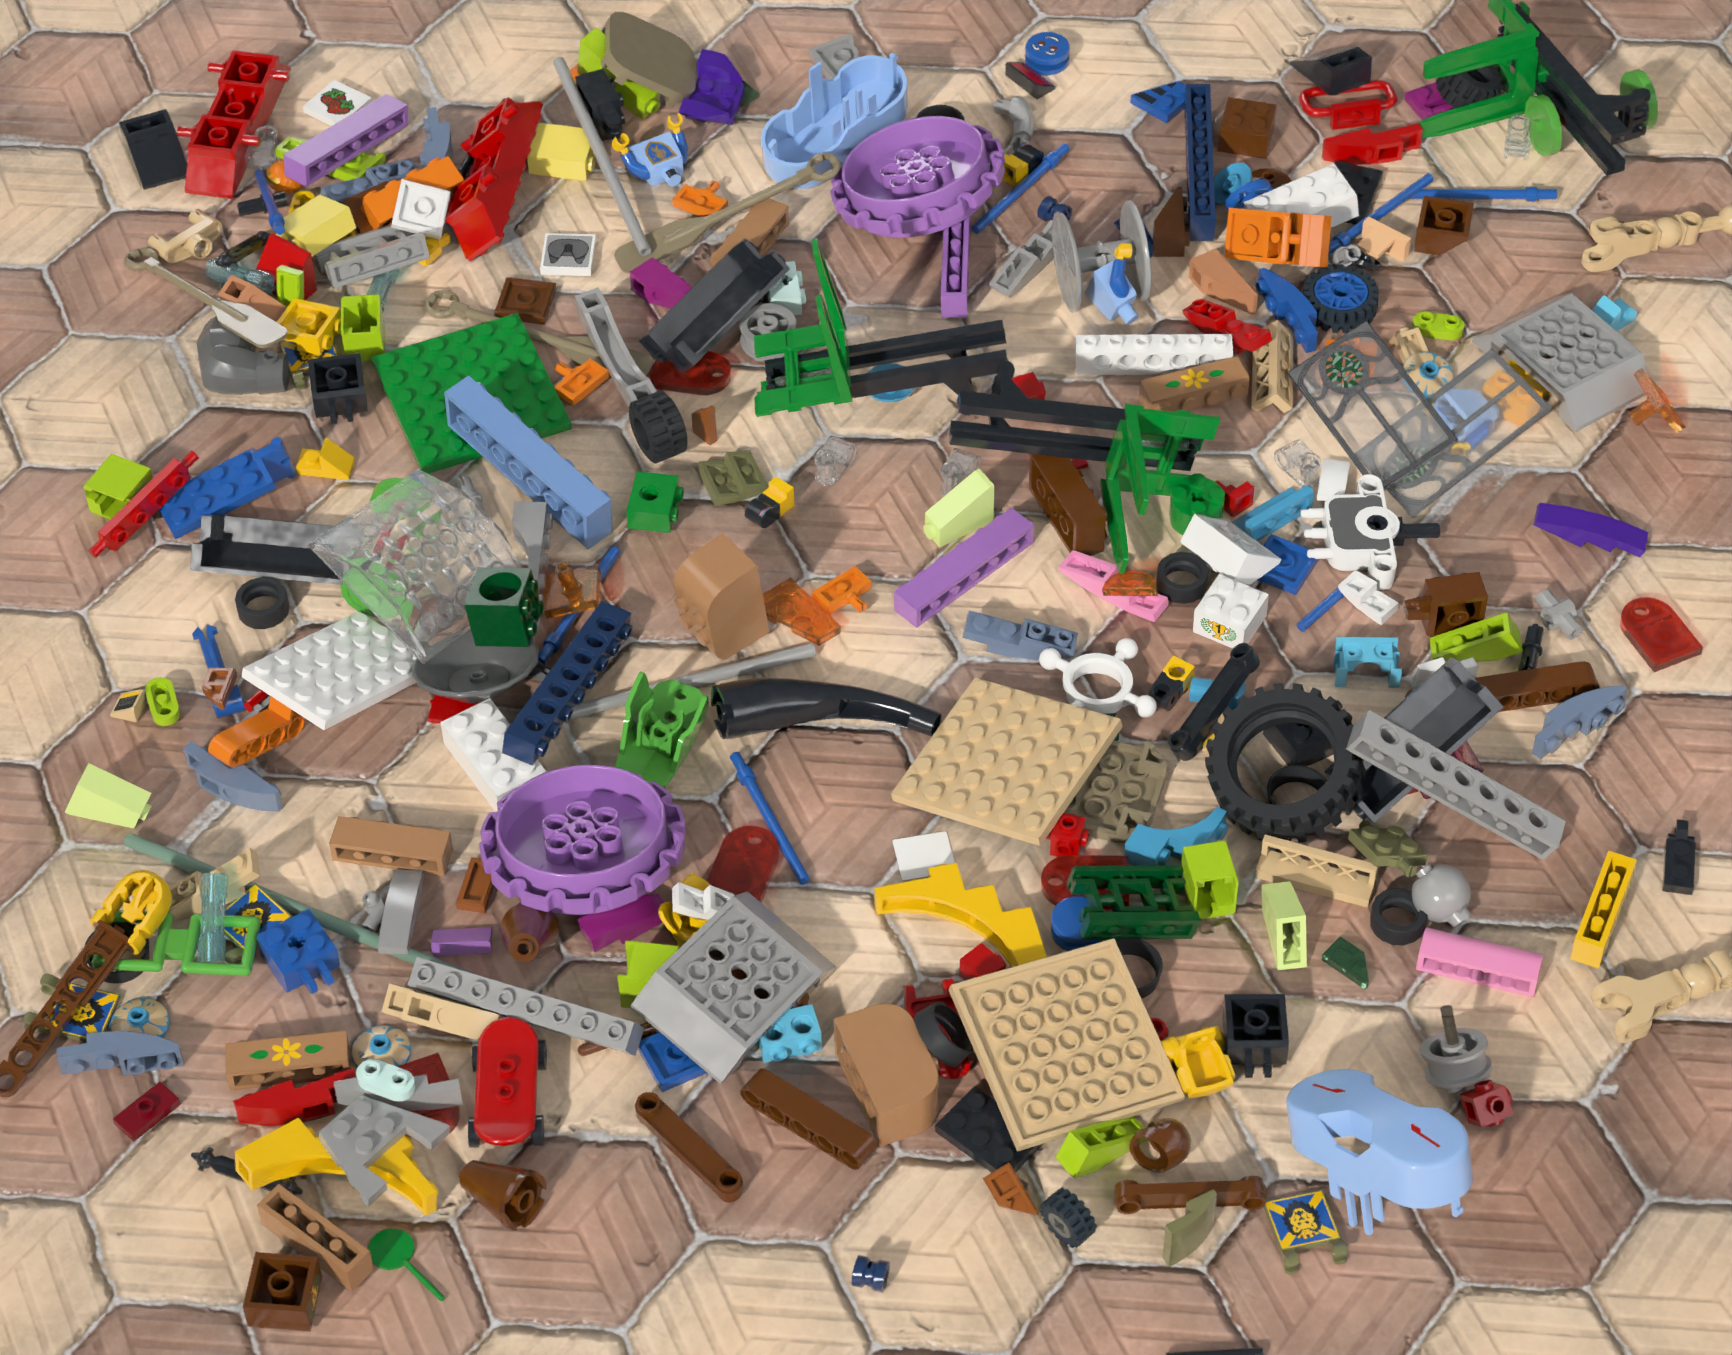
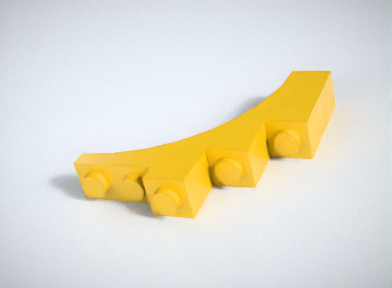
M957 863L940 864L936 867L928 868V878L913 879L908 882L886 884L882 887L874 888V906L877 915L906 912L923 913L949 919L968 927L984 937L1002 954L1011 968L1047 958L1032 908H1014L1010 911L1002 912L994 885L977 886L965 890Z
M299 1118L235 1151L236 1171L252 1191L271 1182L297 1175L318 1173L346 1175L319 1140V1136L316 1137L313 1129L310 1126L306 1127ZM405 1134L368 1169L385 1180L388 1188L411 1201L425 1216H428L437 1209L438 1190L431 1180H427L421 1174L418 1164L412 1159L414 1145L411 1138Z

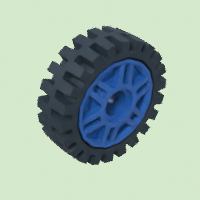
M1337 264L1336 269H1334L1333 265H1328L1326 270L1321 267L1317 273L1315 271L1312 272L1305 281L1303 295L1317 312L1316 327L1318 328L1322 325V330L1324 331L1332 328V333H1338V329H1342L1344 334L1348 333L1350 328L1352 330L1366 320L1370 324L1376 316L1379 301V288L1376 286V281L1371 279V275L1368 273L1363 275V270L1359 268L1353 271L1354 266L1348 265L1347 269H1343V264Z

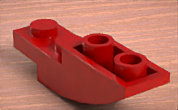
M1417 123L1373 134L1370 128L1325 138L1323 139L1322 159L1328 162H1335L1337 160L1358 165L1402 160V152L1420 148L1423 129Z
M1205 299L1195 300L1190 306L1182 310L1183 315L1203 334H1232L1233 353L1239 355L1245 350L1254 352L1272 341L1269 330L1236 319L1235 310Z
M353 1068L339 1071L332 1076L316 1082H308L296 1089L292 1080L283 1083H276L270 1088L256 1093L246 1094L233 1101L238 1121L252 1125L275 1126L286 1125L297 1118L304 1123L336 1114L334 1104L338 1103L334 1082L356 1078Z

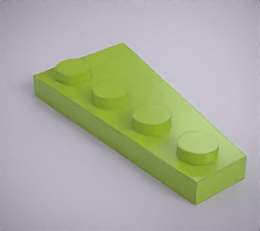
M293 137L286 138L275 148V157L284 159V154L307 140ZM363 152L327 175L344 181L365 177L367 168L383 165L386 162L385 154L377 152L375 156Z

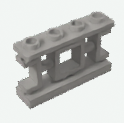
M391 224L334 242L314 255L319 272L327 273V277L334 289L430 258L425 236L422 232L415 234L391 228Z

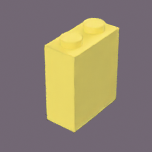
M539 123L536 129V136L530 146L531 152L527 156L529 174L587 181L589 172L594 170L595 155L583 128Z
M318 195L284 217L285 232L278 236L310 252L313 257L356 229V225L348 206Z

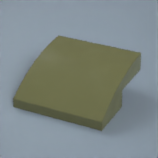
M751 451L726 452L724 460L699 461L697 471L714 506L745 500L763 493L768 488Z
M1214 1189L1186 1202L1185 1216L1166 1224L1163 1259L1168 1267L1180 1262L1194 1252L1213 1229L1217 1193Z

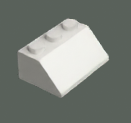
M1194 514L1180 541L1188 548V553L1197 555L1206 561L1209 569L1220 572L1228 578L1247 585H1251L1276 567L1281 561L1278 556L1227 519Z

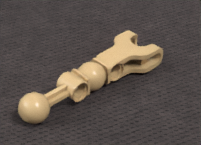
M1732 204L1724 206L1718 213V216L1703 219L1699 214L1692 211L1683 212L1681 215L1675 214L1673 218L1661 217L1655 221L1649 219L1620 223L1614 217L1597 219L1591 223L1589 234L1598 244L1584 250L1581 264L1590 272L1607 271L1618 266L1626 258L1643 255L1651 250L1657 251L1658 247L1669 249L1675 245H1692L1697 241L1699 233L1720 229L1725 234L1732 235Z
M1718 950L1709 956L1703 957L1702 963L1696 961L1685 964L1680 971L1675 968L1672 971H1665L1643 980L1619 975L1598 984L1591 993V999L1596 1007L1601 1010L1616 1007L1623 1009L1627 1013V1015L1617 1021L1614 1035L1620 1043H1629L1647 1036L1655 1018L1674 1011L1684 1004H1688L1690 998H1705L1712 990L1716 993L1719 990L1731 988L1732 957L1725 950Z

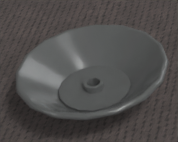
M467 630L444 637L426 647L414 661L412 676L420 688L435 695L464 703H481L489 698L491 700L496 699L525 679L538 664L539 649L532 640L529 647L475 646L472 632Z

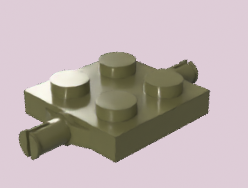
M1363 820L1359 824V829H1350L1348 840L1374 866L1396 867L1402 870L1407 877H1413L1417 872L1415 866L1426 865L1428 854L1405 833L1404 829L1398 826L1377 828L1368 820Z

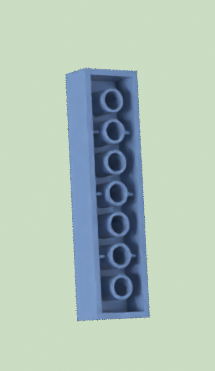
M467 376L444 392L448 426L532 501L547 502L548 513H552L553 519L584 547L590 549L612 533L610 496L604 490L600 491L587 475H582L576 470L569 459H564L560 456L553 445L545 443L533 428H528L516 413H511L505 408L499 398H494L489 394L482 383L476 382L470 376Z

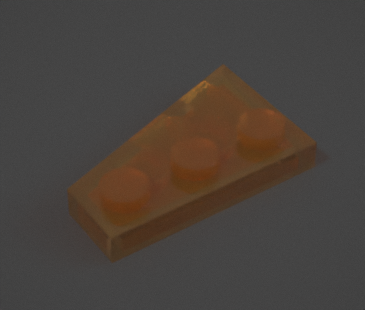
M791 577L763 593L768 621L774 624L779 622L791 628L792 633L818 646L841 633V626Z

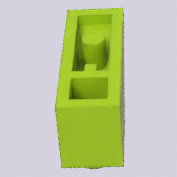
M1508 612L1430 638L1432 660L1443 657L1445 662H1447L1452 657L1462 661L1473 657L1475 661H1497L1522 653L1520 631Z
M1133 1116L1125 1119L1104 1121L1071 1130L1055 1158L1074 1179L1096 1173L1129 1152V1144L1132 1137L1138 1130L1145 1127ZM1140 1138L1139 1145L1148 1139Z

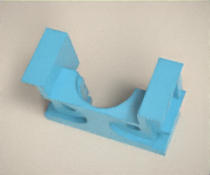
M1336 637L1333 664L1336 675L1335 687H1346L1347 672L1354 671L1355 667L1359 664L1371 662L1379 665L1382 672L1388 673V686L1390 688H1399L1402 669H1397L1400 652H1397L1398 638Z

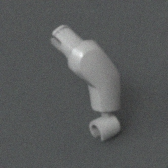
M1019 96L1014 97L1012 100L997 99V102L994 103L995 113L998 115H1010L1014 121V138L1011 140L1010 145L1014 150H1017L1022 143H1029L1032 138L1035 123L1030 105L1024 98Z

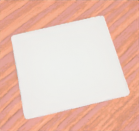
M946 831L894 839L892 841L902 880L928 877V868L936 867L940 864L955 863Z

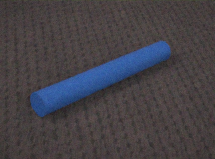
M1338 587L1297 623V628L1300 631L1304 632L1344 597Z

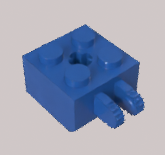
M310 909L256 935L262 958L285 992L288 993L305 985L310 994L318 992L314 979L319 976L322 977L328 986L335 983L330 971L340 966L337 948Z

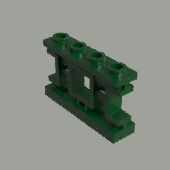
M1074 866L1066 882L1067 888L1070 889L1071 895H1085L1089 906L1083 907L1078 917L1079 922L1083 923L1079 930L1082 940H1110L1113 938L1115 940L1122 938L1192 939L1201 919L1198 911H1195L1193 906H1179L1176 894H1181L1186 883L1185 879L1181 878L1184 872L1182 866ZM1097 889H1106L1107 894L1099 895ZM1152 889H1160L1161 894H1154ZM1121 894H1140L1143 906H1124ZM1103 906H1111L1112 912H1104ZM1158 906H1165L1167 912H1159Z

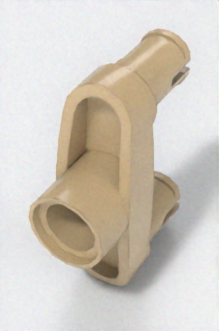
M195 209V212L192 211L189 215V221L195 225L178 234L170 241L162 237L161 234L155 233V237L150 236L148 239V245L159 252L160 257L168 263H177L191 256L203 259L211 253L213 248L212 242L220 236L222 224L215 217L206 215L200 209Z

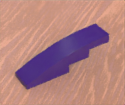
M1539 503L1533 524L1579 547H1582L1587 541L1608 552L1618 547L1639 558L1646 549L1647 531L1614 518L1568 506Z

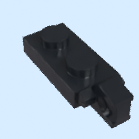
M1677 819L1674 834L1668 833L1666 838L1663 892L1692 895L1696 842H1694V837L1688 836L1689 821Z

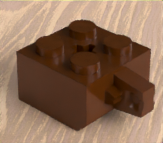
M1480 572L1425 579L1423 596L1405 600L1403 609L1407 620H1422L1426 635L1434 637L1484 620L1488 594Z

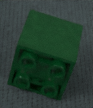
M478 567L464 604L475 646L529 647L532 637L537 633L538 619L543 616L544 612L543 601L539 600L538 581L534 580L531 568Z

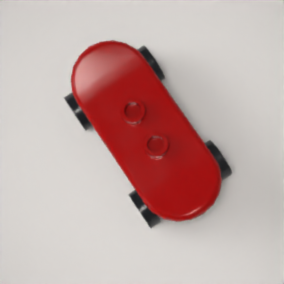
M516 1017L499 1018L491 1022L483 1030L478 1042L472 1043L473 1072H476L474 1117H469L468 1119L469 1148H479L480 1139L496 1146L525 1143V1139L530 1134H533L534 1146H544L543 1115H536L538 1070L547 1069L546 1040H538L534 1029L522 1019Z

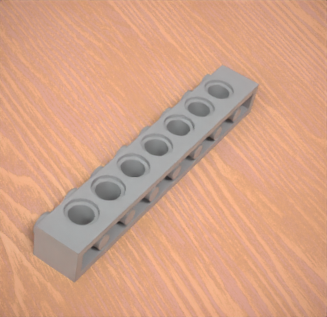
M1367 710L1354 723L1346 750L1542 860L1559 847L1566 821L1552 812L1538 806L1529 799L1515 793L1478 770L1469 767L1455 757L1446 754L1430 743L1423 741L1370 710Z
M416 957L407 984L425 993L498 1013L504 1017H516L526 1021L528 1024L636 1056L645 1028L629 1020L420 957Z

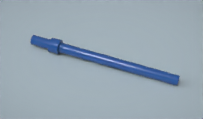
M1063 143L1054 152H1049L1042 159V163L972 226L973 232L979 234L1049 169H1054L1060 163V159L1070 150L1069 146Z
M258 169L255 171V177L269 214V224L276 234L282 235L285 232L283 215L277 209L264 171Z
M1427 173L1349 230L1334 236L1333 241L1329 243L1328 256L1337 248L1348 246L1350 240L1362 233L1363 222L1368 217L1376 221L1380 220L1434 181L1433 176Z
M1526 187V189H1422L1409 199H1423L1424 196L1445 199H1525L1526 202H1536L1537 199H1557V189H1537V187Z
M611 547L555 631L548 634L543 642L544 647L538 654V661L545 665L552 653L558 651L563 643L562 638L620 555L621 551L619 548Z
M740 752L732 753L730 759L737 770L736 776L742 786H746L798 882L801 885L808 883L810 877L756 783L754 771L750 766L746 765Z

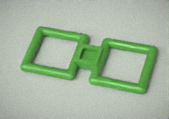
M119 910L114 915L115 919L108 925L112 927L113 922H128L121 918L124 910ZM168 912L166 918L159 926L153 959L121 958L113 968V970L160 972L166 959L182 960L181 971L183 973L249 976L253 968L258 941L256 935L259 934L261 920L256 916L193 914L188 929H171L173 916ZM136 920V921H135V923H141V922H142V920ZM201 926L248 928L241 964L194 962ZM94 955L92 966L95 969L100 968L104 963V958L101 955Z

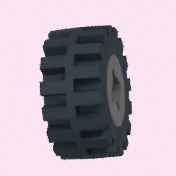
M1060 1188L1040 1205V1214L1044 1217V1223L1048 1224V1229L1055 1233L1056 1238L1061 1239L1065 1245L1069 1244L1071 1248H1077L1096 1231L1097 1224L1094 1223L1095 1218L1090 1215L1091 1211L1089 1208L1084 1206L1085 1203L1079 1200L1076 1194H1071L1068 1189Z

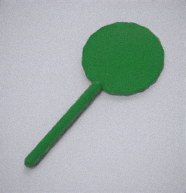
M390 1228L375 1234L368 1245L371 1260L375 1266L385 1270H394L405 1266L439 1301L445 1300V1297L409 1262L413 1257L415 1249L414 1241L407 1232L401 1229Z

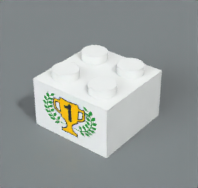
M1219 574L1194 610L1193 632L1230 648H1234L1240 643L1248 644L1267 616L1269 594Z

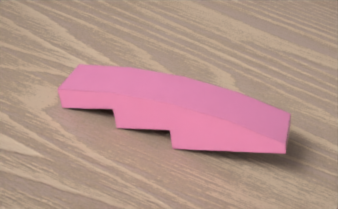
M1072 550L1058 567L1061 573L1091 593L1129 613L1154 623L1169 606L1168 597L1145 590L1143 581L1119 574L1116 565Z

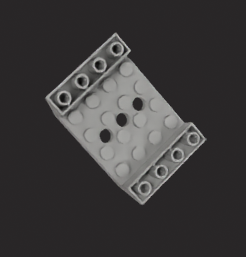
M1572 293L1549 298L1472 338V342L1487 355L1493 351L1496 353L1502 350L1561 401L1558 417L1575 432L1655 390V384L1642 352Z
M747 891L733 896L653 974L631 1004V1008L717 1082L722 1084L741 1065L744 1055L813 985L817 988L836 969V966ZM718 950L724 955V959L719 961L713 960L708 952ZM740 969L745 972L747 978L738 980L732 976L731 971ZM758 988L765 989L769 993V997L767 999H760L754 994V990Z

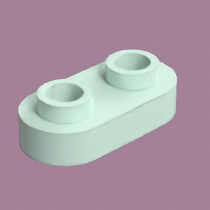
M377 1059L366 1060L357 1068L358 1084L366 1091L397 1102L409 1099L415 1092L414 1077L407 1070Z

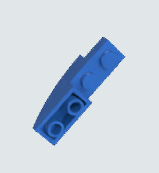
M1260 268L1255 285L1258 294L1262 295L1265 300L1267 310L1273 313L1276 320L1285 319L1287 326H1291L1294 331L1296 342L1302 345L1306 353L1316 351L1318 335L1316 330L1317 312L1312 304L1286 279L1266 268Z

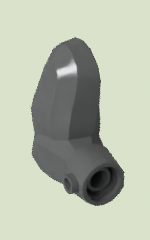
M216 316L205 324L197 341L198 363L203 386L211 392L220 394L245 395L259 393L263 395L286 392L289 384L288 356L277 353L274 350L255 352L256 346L220 325Z

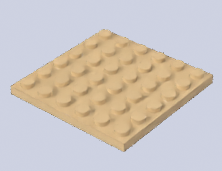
M974 678L891 792L892 800L1041 846L1122 729V721L1120 718Z
M1114 938L955 983L949 988L953 1002L1017 1151L1067 1137L1068 1133L1074 1129L1104 1121L1130 1118L1182 1102L1185 1098Z

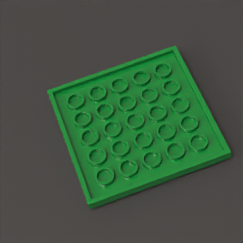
M518 313L371 357L374 370L422 475L483 457L447 424L444 392L467 376H470L476 382L482 383L489 394L494 398H499L505 408L511 413H516L528 428H533L538 433L541 439L572 429L568 414Z

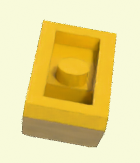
M325 437L321 450L302 448L296 465L297 475L349 480L355 458Z

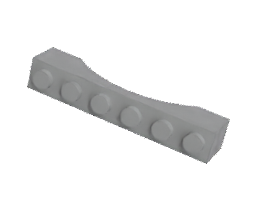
M599 287L576 295L577 316L604 365L609 370V374L628 408L631 402L657 392L651 380L643 374L630 355Z
M514 502L512 518L514 540L522 547L528 557L529 563L527 568H531L534 580L538 581V597L544 604L543 594H540V592L546 588V574H543V569H548V553H545V549H550L551 536L547 532L548 529L553 527V514L548 513L547 502ZM539 617L537 622V631H541V617ZM535 636L531 639L533 642H535Z

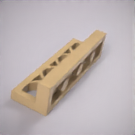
M1276 320L1263 327V329L1271 332L1272 341L1252 352V408L1256 412L1272 403L1284 413L1293 409V380L1287 373L1293 369V334ZM1267 352H1269L1267 358L1264 360L1263 363H1261L1263 357L1266 355ZM1268 370L1269 373L1267 374V376L1265 377V379H1264L1263 381H1261V378L1264 376V374H1265L1266 371ZM1268 389V395L1261 398L1264 392Z
M1265 835L1262 841L1261 856L1255 870V878L1273 883L1290 881L1293 888L1368 908L1375 888L1378 866H1374L1371 862ZM1269 846L1280 849L1283 853L1271 851ZM1299 855L1307 856L1311 860H1304ZM1327 863L1337 864L1339 868L1331 867ZM1356 870L1370 873V876L1358 874Z

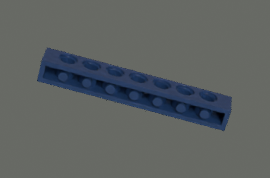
M1186 84L1184 118L1188 231L1190 232V241H1214L1216 212L1210 84Z
M604 601L599 603L506 730L502 747L503 754L532 766L539 756L544 757L551 739H557L562 724L564 722L568 723L571 719L574 707L582 704L587 689L594 687L599 672L604 673L608 666L609 658L611 656L615 657L620 649L622 640L629 638L632 631V625H630L631 612Z

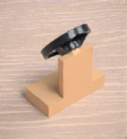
M1368 217L1363 222L1361 241L1357 244L1361 250V256L1357 257L1358 260L1354 262L1369 269L1380 270L1382 264L1376 259L1384 252L1404 262L1409 257L1411 238Z

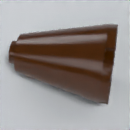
M518 903L507 911L501 921L500 937L502 943L511 956L519 962H529L544 957L557 943L559 937L558 920L552 911H541Z
M472 1160L462 1167L459 1174L460 1186L505 1227L516 1231L519 1226L524 1228L529 1226L543 1206L545 1199L540 1196L542 1188L546 1190V1182L544 1177L534 1170Z

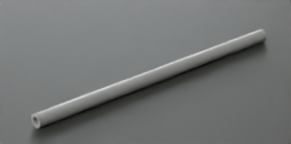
M558 57L553 61L554 67L640 256H647L651 253L648 241L563 57Z
M810 643L670 680H675L695 688L815 657L816 650L814 644ZM658 683L651 684L649 687L653 689ZM631 690L582 702L580 706L576 705L574 707L570 720L625 706Z

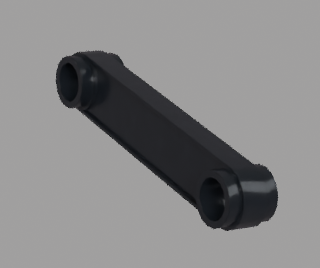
M1240 643L1231 650L1230 658L1180 729L1170 736L1168 740L1170 749L1182 761L1191 760L1197 755L1199 751L1198 746L1249 674L1259 667V656L1249 644Z

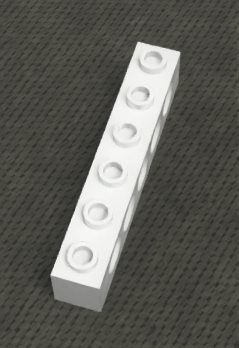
M1232 334L1075 335V375H1164L1233 357Z

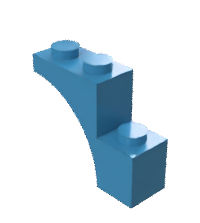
M1216 807L1202 821L1180 829H1156L1138 824L1125 843L1124 861L1134 866L1166 865L1170 856L1182 861L1183 847L1217 842L1218 839H1224L1229 828V824L1226 823L1227 811Z

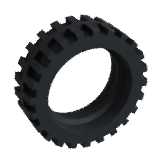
M1283 683L1274 684V690L1264 692L1263 687L1254 689L1255 696L1249 699L1245 695L1237 699L1239 705L1234 710L1227 707L1222 712L1225 718L1223 723L1215 722L1212 727L1215 738L1214 740L1208 739L1206 745L1209 757H1205V766L1209 773L1207 777L1220 808L1227 811V818L1233 825L1237 822L1241 831L1245 834L1250 835L1254 831L1261 841H1263L1265 835L1284 840L1296 837L1298 843L1307 842L1306 835L1316 832L1317 836L1320 837L1326 834L1324 827L1330 823L1337 827L1342 822L1340 814L1344 810L1351 813L1355 807L1352 800L1353 796L1360 797L1363 790L1360 780L1365 779L1364 759L1346 750L1354 724H1352L1347 711L1339 709L1338 703L1334 698L1329 696L1327 700L1323 699L1321 690L1314 687L1310 693L1305 692L1303 685L1293 683V689H1284ZM1284 723H1300L1320 730L1332 746L1334 767L1326 783L1317 792L1296 803L1273 805L1253 799L1244 790L1238 778L1237 762L1242 750L1254 736L1269 727Z

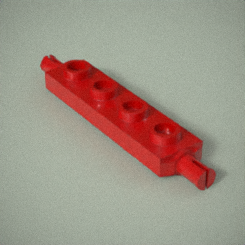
M191 450L181 461L173 458L98 531L99 541L88 550L94 558H97L106 548L114 552L119 549L191 479L188 468L199 459L198 455Z

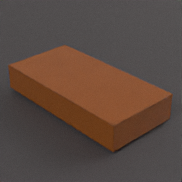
M471 857L456 901L457 909L479 913L486 912L494 885L492 884L491 874L485 873L480 858Z

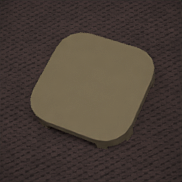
M625 12L612 13L601 30L605 34V56L601 60L602 68H609L617 76L614 81L622 86L629 79L664 95L665 105L674 108L676 103H682L683 98L689 99L696 87L695 56L690 46L675 34Z
M1113 740L1064 813L1086 817L1085 829L1089 830V836L1117 843H1126L1138 824L1151 827L1165 784L1167 761H1164L1163 757L1155 750L1156 745L1145 742L1144 748Z

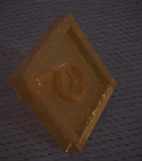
M1642 368L1633 373L1647 396L1646 401L1628 412L1636 425L1639 426L1640 423L1658 412L1677 433L1684 429L1686 426L1664 391Z
M563 561L556 565V573L546 575L544 613L547 619L596 609L599 605L601 570L598 564L572 569L570 562Z

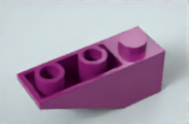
M653 257L630 271L631 290L650 304L672 308L692 288L682 277L674 274L665 264H661Z

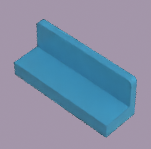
M1308 485L1297 491L1289 488L1234 520L1232 523L1258 542L1300 517L1302 509L1312 508L1314 490Z

